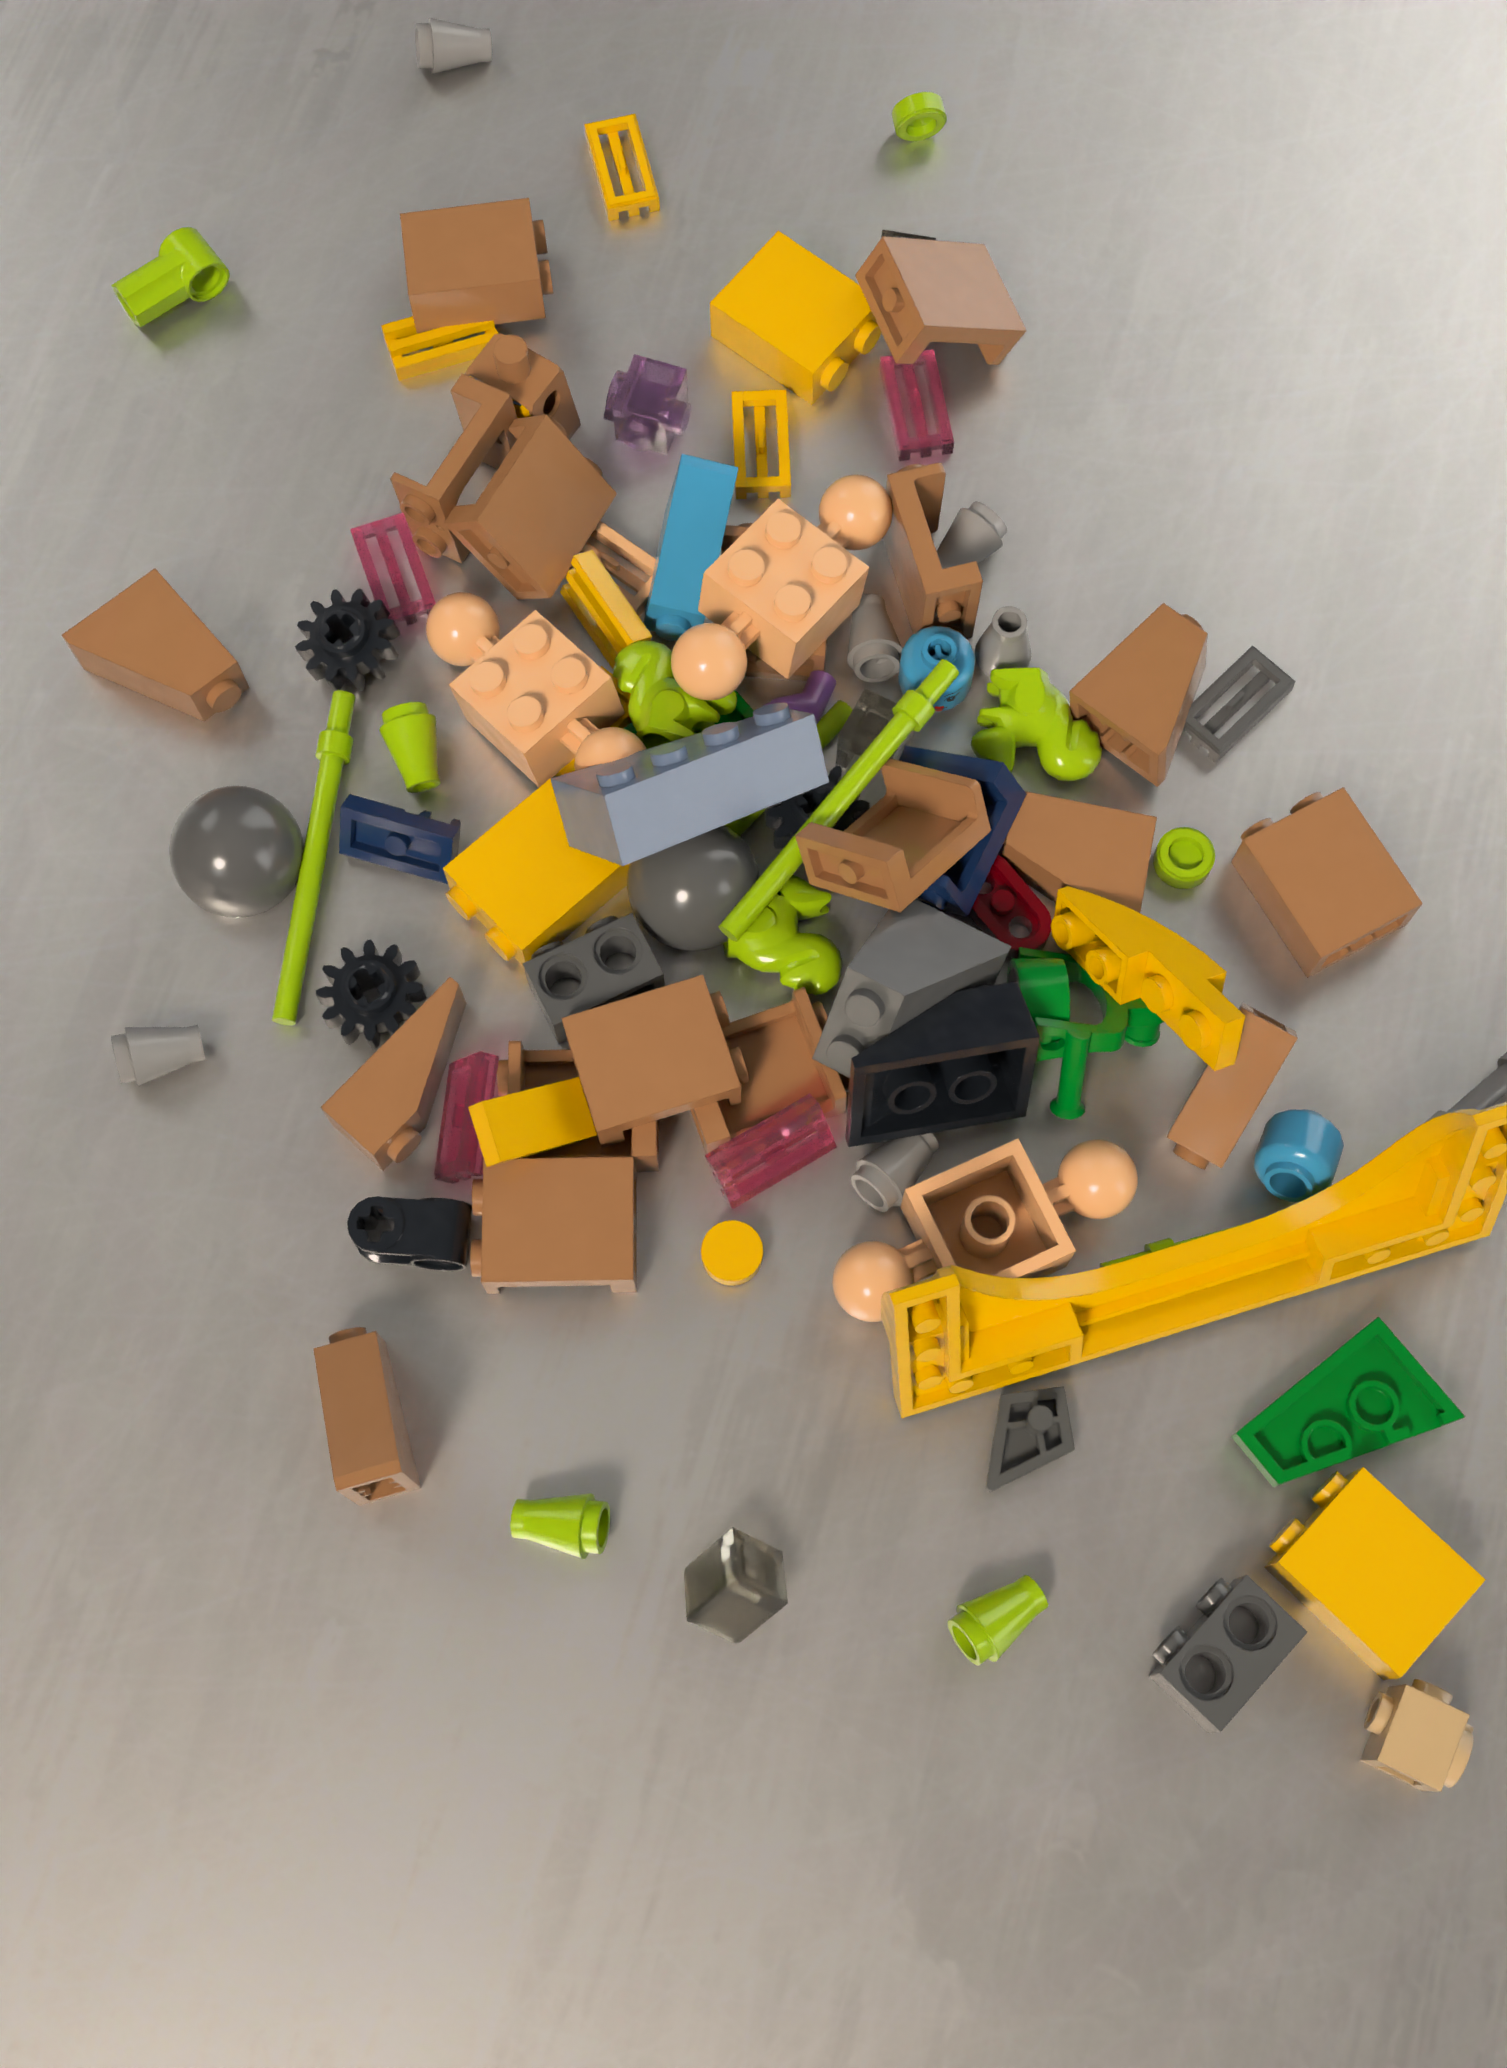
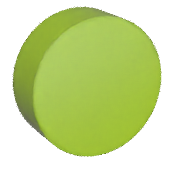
M920 92L909 95L900 100L894 106L891 113L896 135L906 141H919L930 138L937 134L947 121L941 96L933 92Z
M1189 827L1175 828L1164 834L1153 856V866L1158 877L1167 885L1178 889H1190L1203 883L1215 862V850L1210 839L1199 830Z

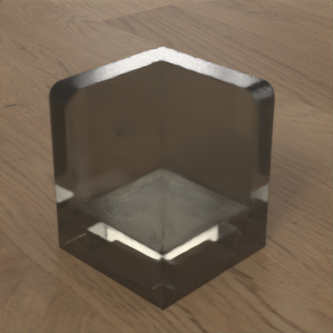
M866 688L864 689L838 735L837 765L846 769L855 754L862 755L893 718L892 708L896 705V702ZM915 731L908 735L889 759L896 760L900 751H903L905 746H911Z
M734 1527L693 1560L684 1570L687 1622L733 1643L742 1642L788 1604L783 1551Z

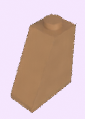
M156 568L61 635L84 670L201 721H206L215 713L224 712L233 707L240 699L241 694L250 688L235 658Z
M1165 603L1161 604L1069 691L1072 719L1087 721L1090 729L1098 732L1100 746L1156 787L1166 779L1185 725V720L1204 673L1208 633L1203 630L1197 620L1187 614H1179Z
M1025 791L1027 795L1003 843L1001 856L1011 865L1023 881L1054 903H1056L1058 889L1070 886L1099 895L1140 913L1157 817Z
M1243 1002L1239 1010L1245 1015L1235 1064L1217 1071L1206 1065L1167 1135V1138L1177 1143L1173 1149L1177 1156L1204 1170L1209 1162L1220 1168L1224 1166L1298 1039L1296 1031Z
M365 1327L349 1328L330 1335V1344L314 1348L313 1350L336 1491L361 1506L421 1488L386 1342L376 1331L367 1333Z

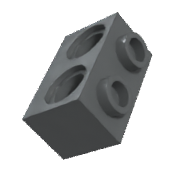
M632 913L619 919L616 916L600 919L588 927L585 935L566 944L561 941L549 943L535 951L531 956V960L523 963L528 984L558 1044L567 1041L561 1018L665 986L664 973ZM619 952L628 953L635 958L629 967L622 970H614L604 964L608 957ZM562 978H574L581 983L579 988L569 995H556L550 991L552 985Z
M1248 1575L1234 1579L1230 1584L1223 1578L1216 1581L1196 1604L1195 1607L1203 1615L1186 1633L1180 1626L1176 1627L1152 1654L1160 1663L1151 1672L1149 1677L1207 1733L1221 1732L1307 1634V1631ZM1235 1607L1248 1609L1257 1620L1258 1632L1250 1644L1236 1639L1230 1630L1229 1618ZM1194 1655H1200L1208 1659L1215 1670V1683L1211 1690L1205 1694L1194 1690L1186 1678V1665Z

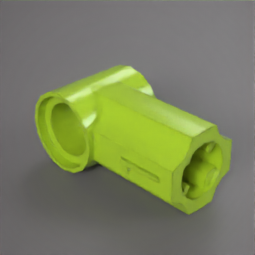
M182 227L173 231L164 239L160 246L158 257L111 286L128 316L136 326L141 328L188 298L196 302H205L215 298L226 287L230 275L228 268L197 229Z

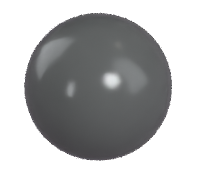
M226 786L213 789L193 800L177 819L172 830L169 845L172 871L184 893L201 908L211 913L231 918L255 916L281 903L298 882L304 850L300 828L290 811L268 793L246 786Z
M723 825L630 863L627 875L628 899L638 922L652 937L661 943L686 951L707 950L728 942L727 936L718 926L757 881L760 874L756 859L746 842L731 828Z

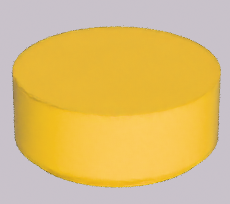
M728 1220L716 1224L706 1233L702 1241L701 1258L704 1269L712 1279L724 1285L736 1286L750 1281L760 1270L763 1261V1244L760 1236L750 1225L741 1221Z

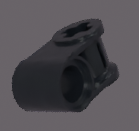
M376 1196L368 1197L358 1202L350 1211L347 1221L348 1233L361 1256L369 1262L416 1266L438 1271H460L467 1267L472 1205L469 1203L447 1198H423L419 1200ZM386 1219L392 1231L382 1232L380 1242H373L366 1230L376 1229L378 1220Z

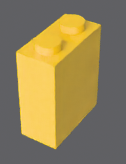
M777 231L710 302L711 336L811 405L826 390L830 392L835 390L844 379L851 362L860 353L863 355L868 354L876 345L881 335V330L860 285L780 231Z
M550 778L443 867L450 888L445 895L451 905L464 919L469 921L474 916L479 919L489 930L484 934L486 940L505 961L508 962L512 957H515L523 965V963L531 960V956L539 948L552 942H562L627 886L630 863L621 866L569 846Z
M1364 1467L1345 1477L1336 1471L1311 1497L1319 1506L1303 1524L1297 1518H1293L1271 1541L1269 1547L1277 1554L1264 1568L1381 1679L1401 1678L1486 1579Z

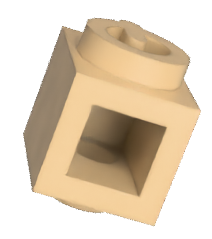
M1414 1679L1412 1686L1407 1684L1389 1686L1386 1694L1379 1692L1375 1696L1368 1709L1364 1728L1370 1731L1371 1734L1360 1761L1421 1791L1441 1792L1443 1786L1451 1788L1460 1779L1471 1755L1474 1740L1472 1734L1473 1727L1467 1724L1470 1715L1451 1706L1450 1703L1453 1696L1431 1683Z

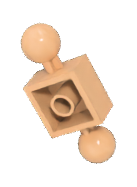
M848 475L833 482L826 489L820 501V525L818 527L814 526L780 499H777L703 573L698 611L713 623L698 624L689 628L678 638L673 647L671 669L677 684L690 696L701 700H718L728 696L738 688L744 679L747 670L746 649H749L778 673L789 679L860 604L870 568L847 550H863L872 547L886 535L891 525L893 515L892 503L887 491L880 483L864 475Z
M467 592L449 594L440 599L431 609L426 623V635L432 650L439 658L449 664L470 666L449 684L466 720L538 787L548 779L553 778L574 758L575 771L593 765L613 762L647 749L634 733L623 728L610 727L625 714L612 677L538 611L534 610L499 640L500 626L494 609L486 600L475 594Z
M1019 1138L905 1189L900 1208L917 1241L898 1250L889 1244L879 1241L862 1242L846 1250L839 1258L833 1272L832 1284L835 1297L840 1306L852 1317L866 1322L882 1321L881 1298L884 1292L916 1283L931 1275H935L937 1269L954 1265L978 1273L1008 1278H1041L1067 1267L1076 1252L1059 1217L1072 1211L1090 1219H1105L1119 1214L1131 1203L1136 1193L1138 1184L1136 1166L1130 1155L1117 1144L1099 1139L1088 1140L1074 1146L1064 1156L1059 1166L1057 1178L1042 1184Z

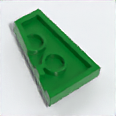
M1377 1317L1233 1434L1231 1438L1274 1488L1465 1418V1415L1380 1317Z

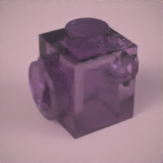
M634 354L628 371L618 370L615 373L607 394L604 419L614 422L616 440L624 442L630 448L638 451L652 450L668 455L675 435H684L690 418L691 404L688 403L687 369Z

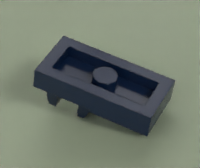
M349 794L340 807L339 854L448 884L443 867L458 856L461 822L458 819H453L448 824L431 819L432 812L426 810L416 815L406 812L402 808Z

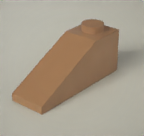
M451 977L320 1107L330 1123L382 1171L392 1161L400 1163L408 1158L418 1147L422 1139L420 1133L426 1128L467 1004L460 985Z

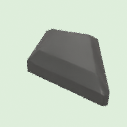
M1064 1386L1001 1394L985 1487L988 1492H993L1075 1450Z

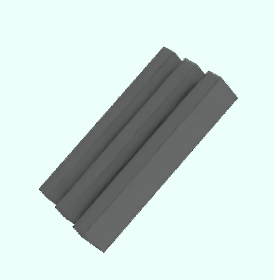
M1252 645L1191 704L1182 733L1186 731L1192 736L1190 742L1198 749L1201 746L1209 751L1207 757L1214 763H1217L1292 691L1296 681ZM1253 665L1260 670L1204 726L1197 721ZM1270 680L1276 684L1222 737L1218 739L1213 735Z

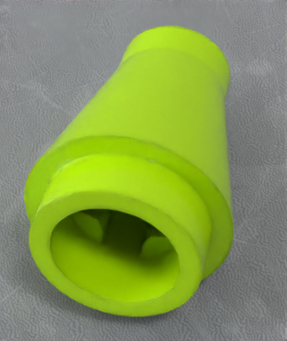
M423 702L403 703L385 710L381 715L383 725L380 727L379 732L404 779L407 792H424L439 786L441 782L438 774L436 717L433 714H429L427 705Z
M592 1493L536 1500L517 1499L511 1514V1535L513 1538L526 1539L581 1559H586L589 1553L602 1554L606 1547L610 1529V1507L606 1501L595 1500Z
M1023 1575L1013 1583L958 1605L956 1607L957 1614L949 1619L947 1624L955 1643L962 1653L973 1664L979 1666L987 1659L996 1662L1033 1619L1048 1608V1602L1039 1585L1030 1576Z

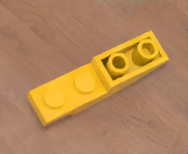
M1070 886L1058 889L1055 913L1051 922V937L1062 950L1071 955L1096 984L1100 985L1119 1005L1141 998L1148 1009L1157 1014L1182 1039L1184 1044L1190 1050H1193L1214 1071L1235 1064L1245 1015L1222 994L1227 972L1177 933L1135 910L1099 895Z

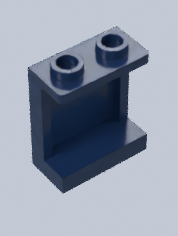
M905 746L899 761L975 779L981 786L991 831L916 898L941 912L945 911L968 917L1027 794L1004 762Z

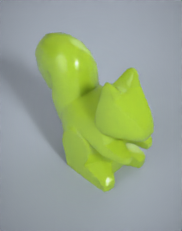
M637 641L626 646L618 653L614 660L613 676L617 678L619 689L623 692L631 693L628 705L629 716L637 730L636 736L644 743L647 749L694 735V732L701 733L704 729L716 725L714 723L719 722L720 715L732 713L736 709L737 697L735 691L718 700H701L687 694L677 684L671 669L672 651L662 643Z
M1041 668L991 670V682L987 683V692L999 698V707H987L979 710L977 724L988 729L981 730L972 737L971 748L974 754L981 759L1004 762L1012 773L1016 748L1037 747L1041 766L1050 776L1060 781H1075L1093 773L1102 757V747H1100L1098 732L1092 731L1087 721L1072 719L1069 702L1050 683L1048 673Z
M792 875L737 942L727 937L728 942L723 944L725 957L738 958L752 969L761 972L780 973L782 985L794 990L805 987L807 994L820 995L826 993L838 983L842 974L843 962L840 950L832 940L821 934L800 933L798 921L827 914L829 908L826 904L831 901V894L817 890L806 880Z

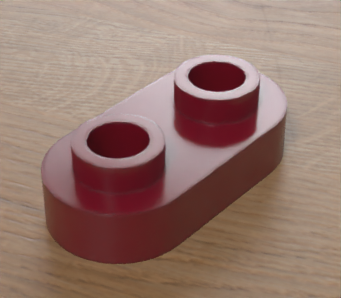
M997 855L985 880L992 887V891L987 894H978L969 916L983 933L1012 946L1008 957L1018 959L1019 947L1042 950L1045 947L1051 932V915L1046 906L1003 857ZM1015 924L1023 925L1028 929L1030 935L1025 938H1017L1011 934L1009 927Z

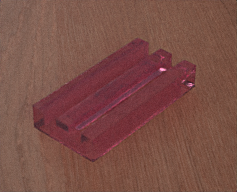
M934 349L923 351L914 364H896L892 355L880 357L879 370L899 461L910 460V454L918 452L920 458L931 457L932 450L941 449L942 455L952 454L954 439ZM914 366H923L937 434H928ZM901 368L916 437L909 438L894 369Z
M396 514L350 529L374 601L380 599L390 612L389 619H392L395 624L406 621L408 626L418 622L417 616L424 614L428 616L436 603L404 514ZM398 531L421 596L419 600L410 601L387 532ZM376 536L400 604V606L389 609L365 540Z
M479 1051L449 1064L434 1169L435 1180L455 1184L460 1179L468 1180L471 1179V1176L478 1177L483 1175L484 1157L468 1107L494 1098L499 1056Z
M809 1093L704 1156L714 1171L712 1173L716 1182L722 1188L720 1191L724 1199L734 1209L837 1148V1145L820 1104Z

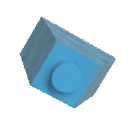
M686 454L681 455L664 514L643 620L644 625L649 631L655 632L663 639L677 641L686 630L704 623L706 616L698 611L703 573L720 555L738 467Z

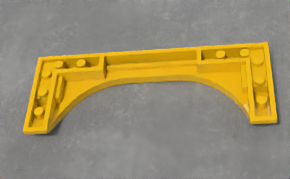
M1507 1102L1481 1110L1460 1109L1435 1117L1401 1137L1352 1174L1299 1203L1252 1222L1123 1262L1074 1274L1041 1278L999 1277L950 1265L937 1269V1273L929 1279L884 1292L881 1298V1320L890 1343L893 1395L901 1418L1490 1236L1507 1194Z

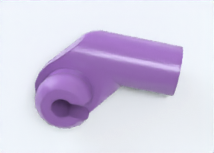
M820 670L812 671L802 693L778 697L765 705L787 703L789 709L814 714L817 724L835 689L836 680L827 672Z

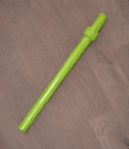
M941 659L915 691H906L892 708L893 718L797 833L810 822L830 828L835 825L912 731L919 732L934 715L935 709L933 705L959 675V671L952 663ZM795 835L718 926L731 940L737 942L803 863Z
M342 690L334 691L332 694L326 730L319 733L315 757L320 760L272 1015V1021L281 1025L292 1026L296 1024L343 765L349 764L354 739L349 735L356 697L354 694Z

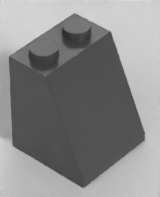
M917 899L909 904L901 913L889 909L848 965L812 1059L850 1078L851 1058L956 991L972 989L981 985H995L1012 946Z

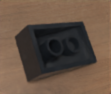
M1018 982L981 985L972 989L956 991L852 1057L845 1133L848 1147L1026 1117L1040 1036Z

